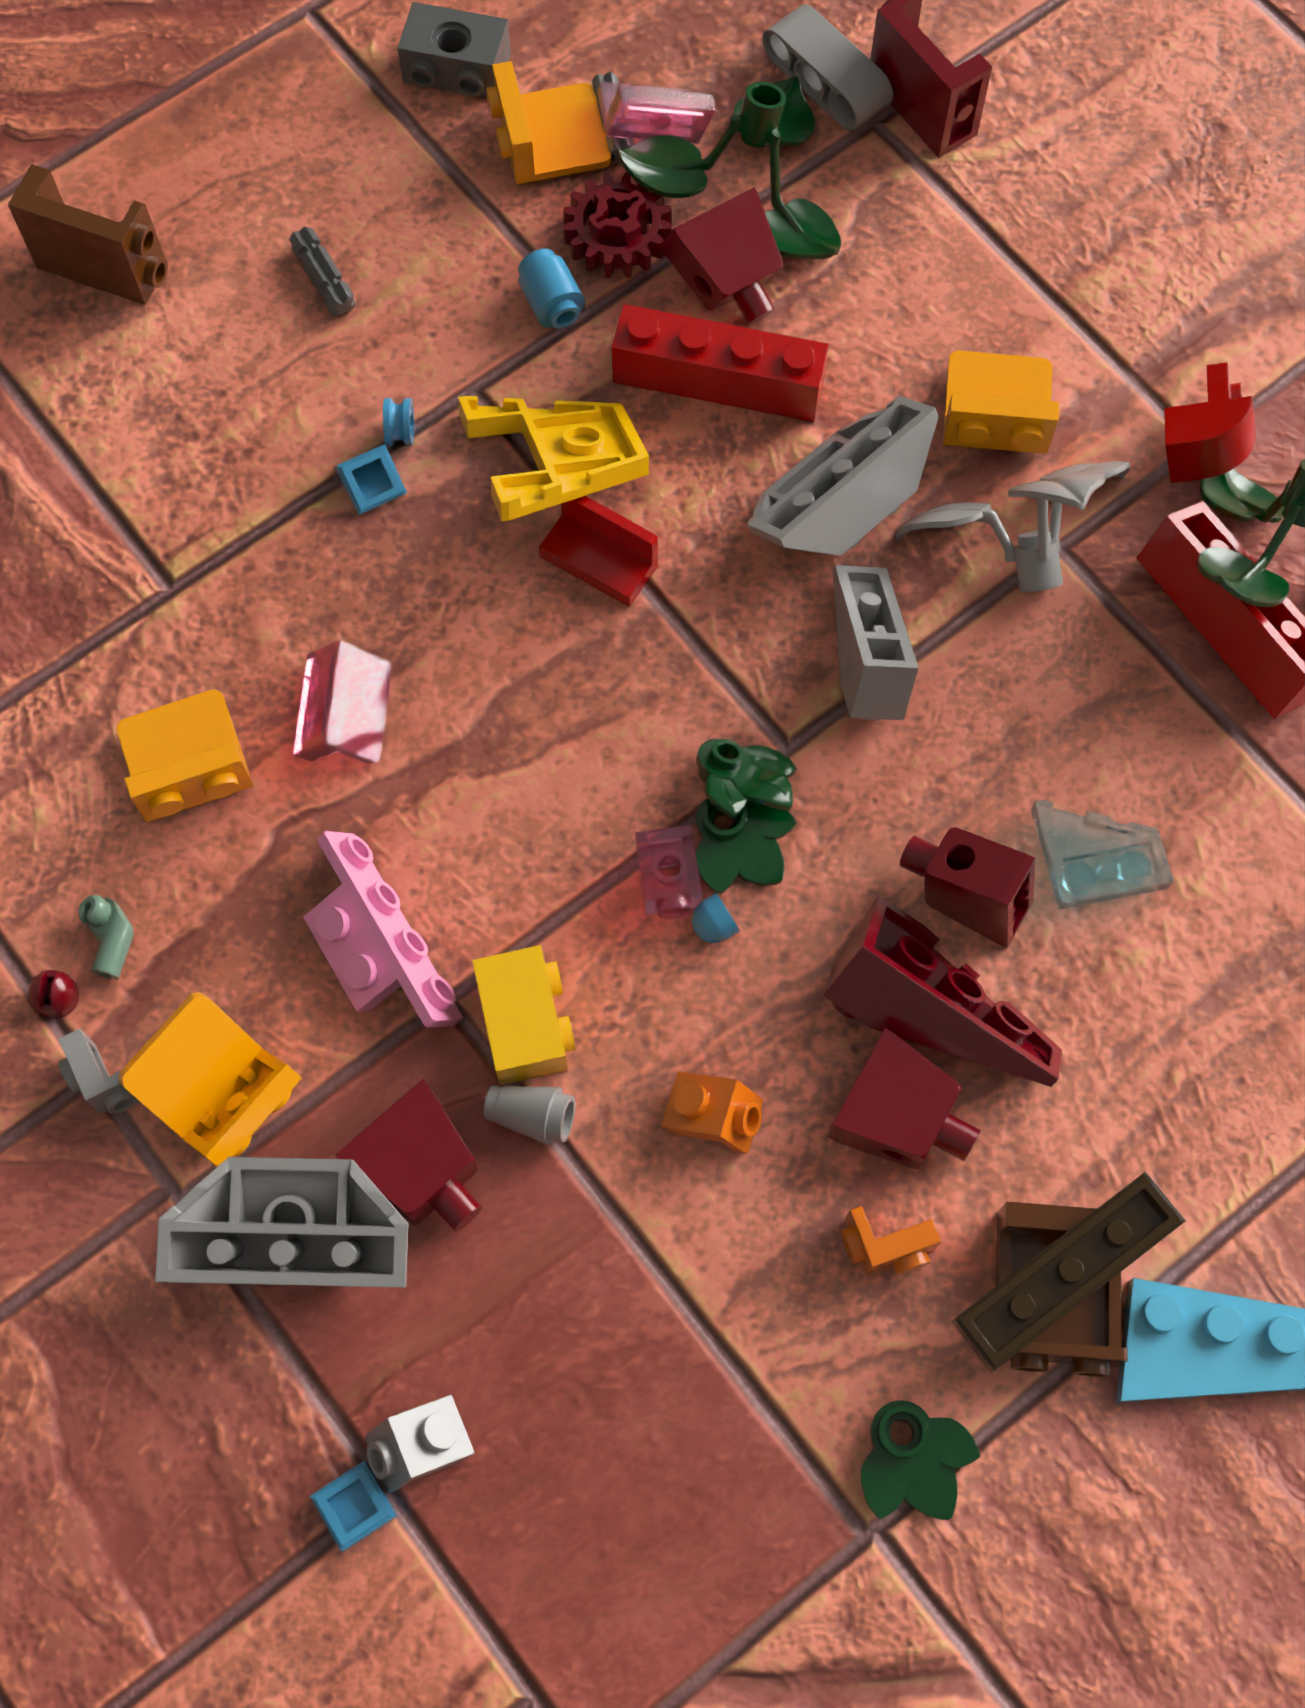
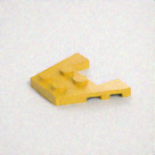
M478 396L458 397L459 417L468 438L521 432L539 471L490 477L491 497L501 522L510 521L649 475V455L622 403L555 400L554 409L527 408L524 399L504 398L503 407L478 406Z

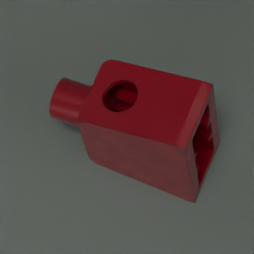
M755 187L677 226L659 245L664 255L706 309L714 311L735 300L748 325L761 320L775 310L762 285L783 268V261Z
M952 827L947 831L939 846L913 836L902 853L900 867L924 877L925 900L931 908L1008 949L1034 902L1035 857L957 827Z
M885 1028L836 1116L828 1138L903 1166L919 1169L932 1145L964 1162L981 1130L949 1113L962 1090L961 1085L899 1036Z
M424 1079L418 1082L335 1154L338 1159H353L396 1210L414 1225L419 1224L436 1210L454 1232H457L468 1225L482 1209L481 1205L463 1186L478 1171L475 1159Z

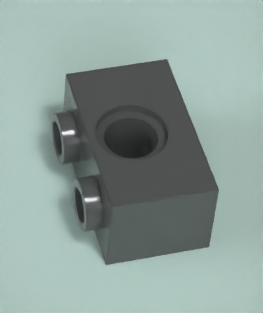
M412 2L397 48L403 82L415 84L422 88L431 87L462 93L470 97L479 96L487 98L486 88L494 86L492 64L508 62L511 56L508 19Z

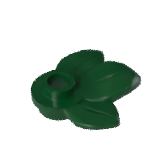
M712 739L700 746L696 755L698 775L705 783L704 792L707 798L724 814L734 818L744 809L747 801L786 812L790 811L793 804V791L788 778L795 774L797 767L787 756L774 749L760 745L741 747L736 742L728 739Z
M708 798L705 799L696 815V827L702 839L695 852L696 867L705 884L715 893L717 892V894L724 893L738 875L743 880L756 885L769 886L780 884L783 881L785 869L782 851L776 840L787 835L796 826L797 822L789 811L786 812L748 801L744 809L737 816L731 818L734 821V825L729 829L722 830L716 827L713 821L719 816L728 815L715 807Z
M898 1400L884 1405L877 1411L871 1422L870 1437L874 1448L861 1467V1486L870 1510L877 1518L882 1519L894 1512L905 1499L910 1506L924 1515L940 1520H949L953 1516L958 1495L954 1468L968 1465L980 1457V1452L974 1438L968 1429L952 1418H929L926 1412L915 1403ZM894 1422H905L911 1428L912 1438L907 1445L896 1444L891 1439L890 1427Z

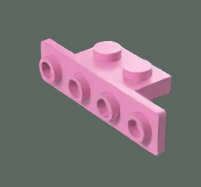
M325 831L317 838V841L342 884L303 918L356 1012L371 1011L401 986L426 1027L455 1026L463 1019L455 1004V993L451 986L438 975L427 956L428 948L425 941L416 931L411 929L399 908L400 900L398 895L383 881L372 862L373 854L371 849L360 837L353 833Z

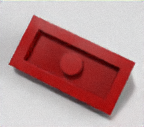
M587 496L561 503L562 515L540 544V557L630 607L658 567V537Z

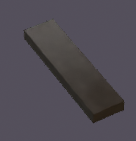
M1145 1171L951 1322L990 1373H992L1186 1222V1220Z

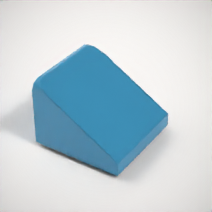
M385 444L334 466L358 515L407 493Z

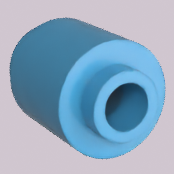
M539 249L525 256L518 266L520 274L518 282L538 322L544 327H554L557 329L573 324L578 319L585 305V299L564 259L555 255L550 249Z

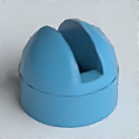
M717 892L703 900L694 909L692 915L693 929L702 940L718 943L740 932Z

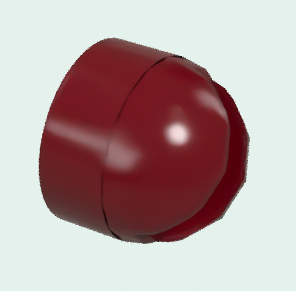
M42 971L32 979L28 987L29 1001L32 1007L43 1017L49 1019H60L69 1015L76 1008L79 1001L78 986L69 975L62 971ZM53 981L50 996L51 1005H46L44 1000L47 984Z

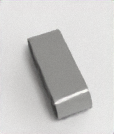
M800 5L763 31L762 44L774 65L788 78L797 76L802 91L846 130L852 131L892 103L893 89L885 73L810 5Z

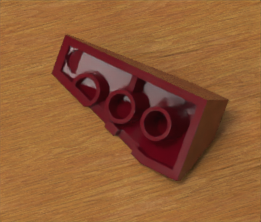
M879 895L872 903L832 968L823 996L829 999L841 1014L848 1018H857L872 1029L883 1032L886 1028L902 1039L1052 1087L1059 1079L1062 1049L1011 1003L998 1001L995 1004L985 994L983 987L977 981L980 977L977 972L967 963L962 965L960 969L953 966L934 948L940 941L935 934Z

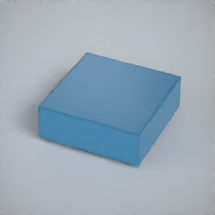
M366 1461L361 1462L310 1496L341 1552H346L398 1517Z

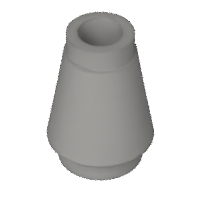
M492 1085L485 1099L484 1118L546 1145H550L553 1140L565 1142L571 1132L574 1121L575 1097L563 1094L561 1087H500Z

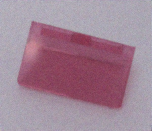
M601 82L597 90L608 137L644 140L654 136L672 135L681 137L692 144H699L716 111L712 94L693 93L683 89Z
M341 640L307 654L293 755L308 761H314L339 752L367 764L378 762L382 749L392 671L391 663Z

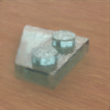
M1046 800L1034 802L1031 811L1059 910L1169 889L1174 882L1157 828L1133 822L1121 824L1115 822L1109 816L1087 811L1085 816L1052 808L1053 802Z

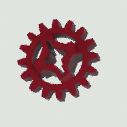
M626 172L622 176L621 182H614L610 173H604L603 184L597 186L595 182L588 179L585 181V195L575 191L570 194L571 207H564L563 210L564 242L567 245H571V257L573 260L585 257L586 270L588 272L593 271L600 265L604 267L605 278H611L615 269H622L626 278L632 277L633 266L639 265L643 270L649 271L651 270V256L659 259L665 257L659 245L672 231L671 206L664 205V196L655 193L650 194V191L640 184H631V176ZM589 219V225L585 227V224ZM650 223L651 227L646 234V225Z

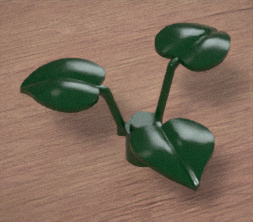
M797 76L773 84L769 82H754L750 84L746 89L745 96L736 103L728 128L710 155L702 159L701 152L694 144L681 137L672 135L650 137L639 141L628 149H619V160L622 166L642 187L668 198H687L695 196L706 189L708 179L704 171L710 170L715 165L736 132L741 133V139L749 146L762 148L769 144L771 205L775 210L766 211L765 214L780 255L793 259L811 260L826 259L839 254L841 248L840 235L834 222L822 208L806 199H794L785 205L780 197L779 145L793 146L804 143L812 137L815 129L813 112L804 98Z
M1305 459L1300 462L1292 480H1288L1283 492L1278 497L1245 478L1235 469L1216 477L1202 479L1199 489L1201 498L1207 505L1219 513L1243 522L1253 521L1256 518L1263 523L1282 522L1256 563L1236 551L1212 547L1200 553L1196 562L1197 569L1206 579L1222 586L1226 591L1243 602L1259 607H1273L1281 604L1289 593V583L1283 577L1265 568L1275 555L1291 526L1294 524L1305 528Z

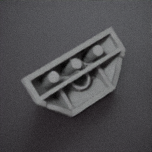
M899 396L887 403V409L869 413L836 431L760 495L754 508L753 517L749 519L747 524L750 532L784 548L842 556L847 550L856 546L861 538L882 520L892 515L903 502L917 491L939 418L936 408Z
M228 1157L175 1206H172L159 1218L155 1282L405 1288L407 1282L409 1223L353 1159Z

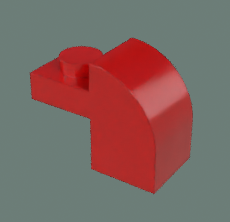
M1228 362L1206 365L1208 402L1164 408L1165 447L1171 483L1201 480L1225 474L1240 465L1254 448L1256 430L1252 396L1242 397L1241 382L1230 384Z

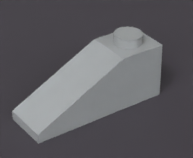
M835 565L833 584L840 683L850 718L871 721L880 719L904 720L919 668L887 568Z

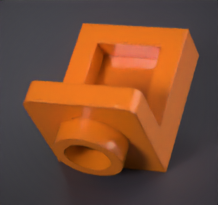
M678 1071L661 1127L674 1135L722 1142L735 1152L747 1154L750 1150L753 1136L757 1134L761 1126L763 1100L737 1079Z
M862 1206L849 1210L845 1218L848 1227L841 1229V1237L853 1264L862 1262L867 1276L894 1267L897 1275L922 1268L931 1263L928 1254L934 1252L941 1243L932 1219L875 1239Z

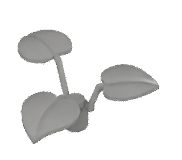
M1112 461L1075 464L1042 476L1040 481L1021 484L1009 489V497L1037 498L1038 530L1018 535L1019 545L1017 546L1012 544L997 513L991 509L990 503L971 502L941 505L918 514L907 521L896 532V540L898 541L911 530L953 527L974 521L984 522L992 526L1004 549L1005 561H1016L1020 591L1035 592L1056 588L1063 584L1059 551H1061L1059 533L1062 504L1071 505L1083 510L1091 494L1104 484L1106 478L1114 475L1120 479L1124 478L1130 470V462ZM1048 500L1052 501L1050 530H1048Z

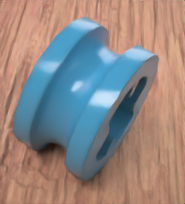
M384 398L383 433L386 446H393L397 440L404 441L406 446H413L415 420L412 398H404V401L399 404L394 403L392 398Z

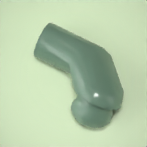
M90 895L81 902L78 915L82 923L88 924V927L100 943L91 972L107 979L118 980L134 936L133 926L114 900L103 898L99 895Z

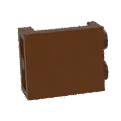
M33 164L30 165L9 201L8 207L36 268L146 305L154 289L159 288L163 284L168 269L167 260L163 254L146 204L133 201L124 219L120 222L65 205L51 171Z
M1006 1202L997 1212L995 1287L1090 1215L1096 1208ZM1121 1272L1010 1358V1369L1027 1372L1048 1371V1362L1072 1364V1374L1108 1377L1110 1376V1367L1116 1368L1128 1362V1348H1121Z

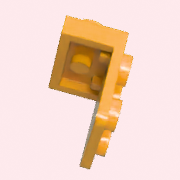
M512 61L492 64L494 86L486 88L487 101L491 118H500L502 127L496 128L501 159L510 158L516 185L602 169L610 165L611 152L608 149L606 132L603 128L596 94L591 84L578 83L520 94Z
M961 350L952 352L949 356L947 367L943 445L1047 454L1059 421V402L1051 401L1052 363L1048 359L1041 357Z
M208 690L124 718L117 724L116 731L130 772V776L124 779L130 798L146 823L174 815L182 810L215 799L227 797L235 792L254 786L223 694L218 690Z
M199 992L190 994L123 1067L118 1076L122 1087L216 1167L228 1157H238L246 1150L253 1133L270 1114L279 1111L287 1103L292 1089L302 1079L288 1064L264 1050L212 1000Z

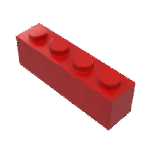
M623 304L611 347L613 383L814 422L825 378L829 344Z
M1203 501L1167 515L1136 559L1274 720L1304 705V615L1288 597L1281 604L1273 607H1259L1243 602L1226 591L1222 586L1206 579L1199 572L1196 562L1200 553L1212 547L1236 551L1256 563L1253 557Z

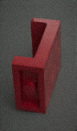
M887 0L881 8L877 9L870 60L885 73L891 83L893 100L890 105L935 155L940 158L978 135L992 66L979 53L955 67L918 27L922 0Z

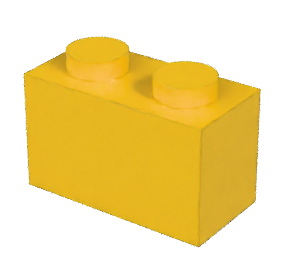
M541 945L472 960L500 1086L567 1071L568 1066L565 1052L576 1050L569 1016L557 1018L553 997L564 995L557 962L545 963Z

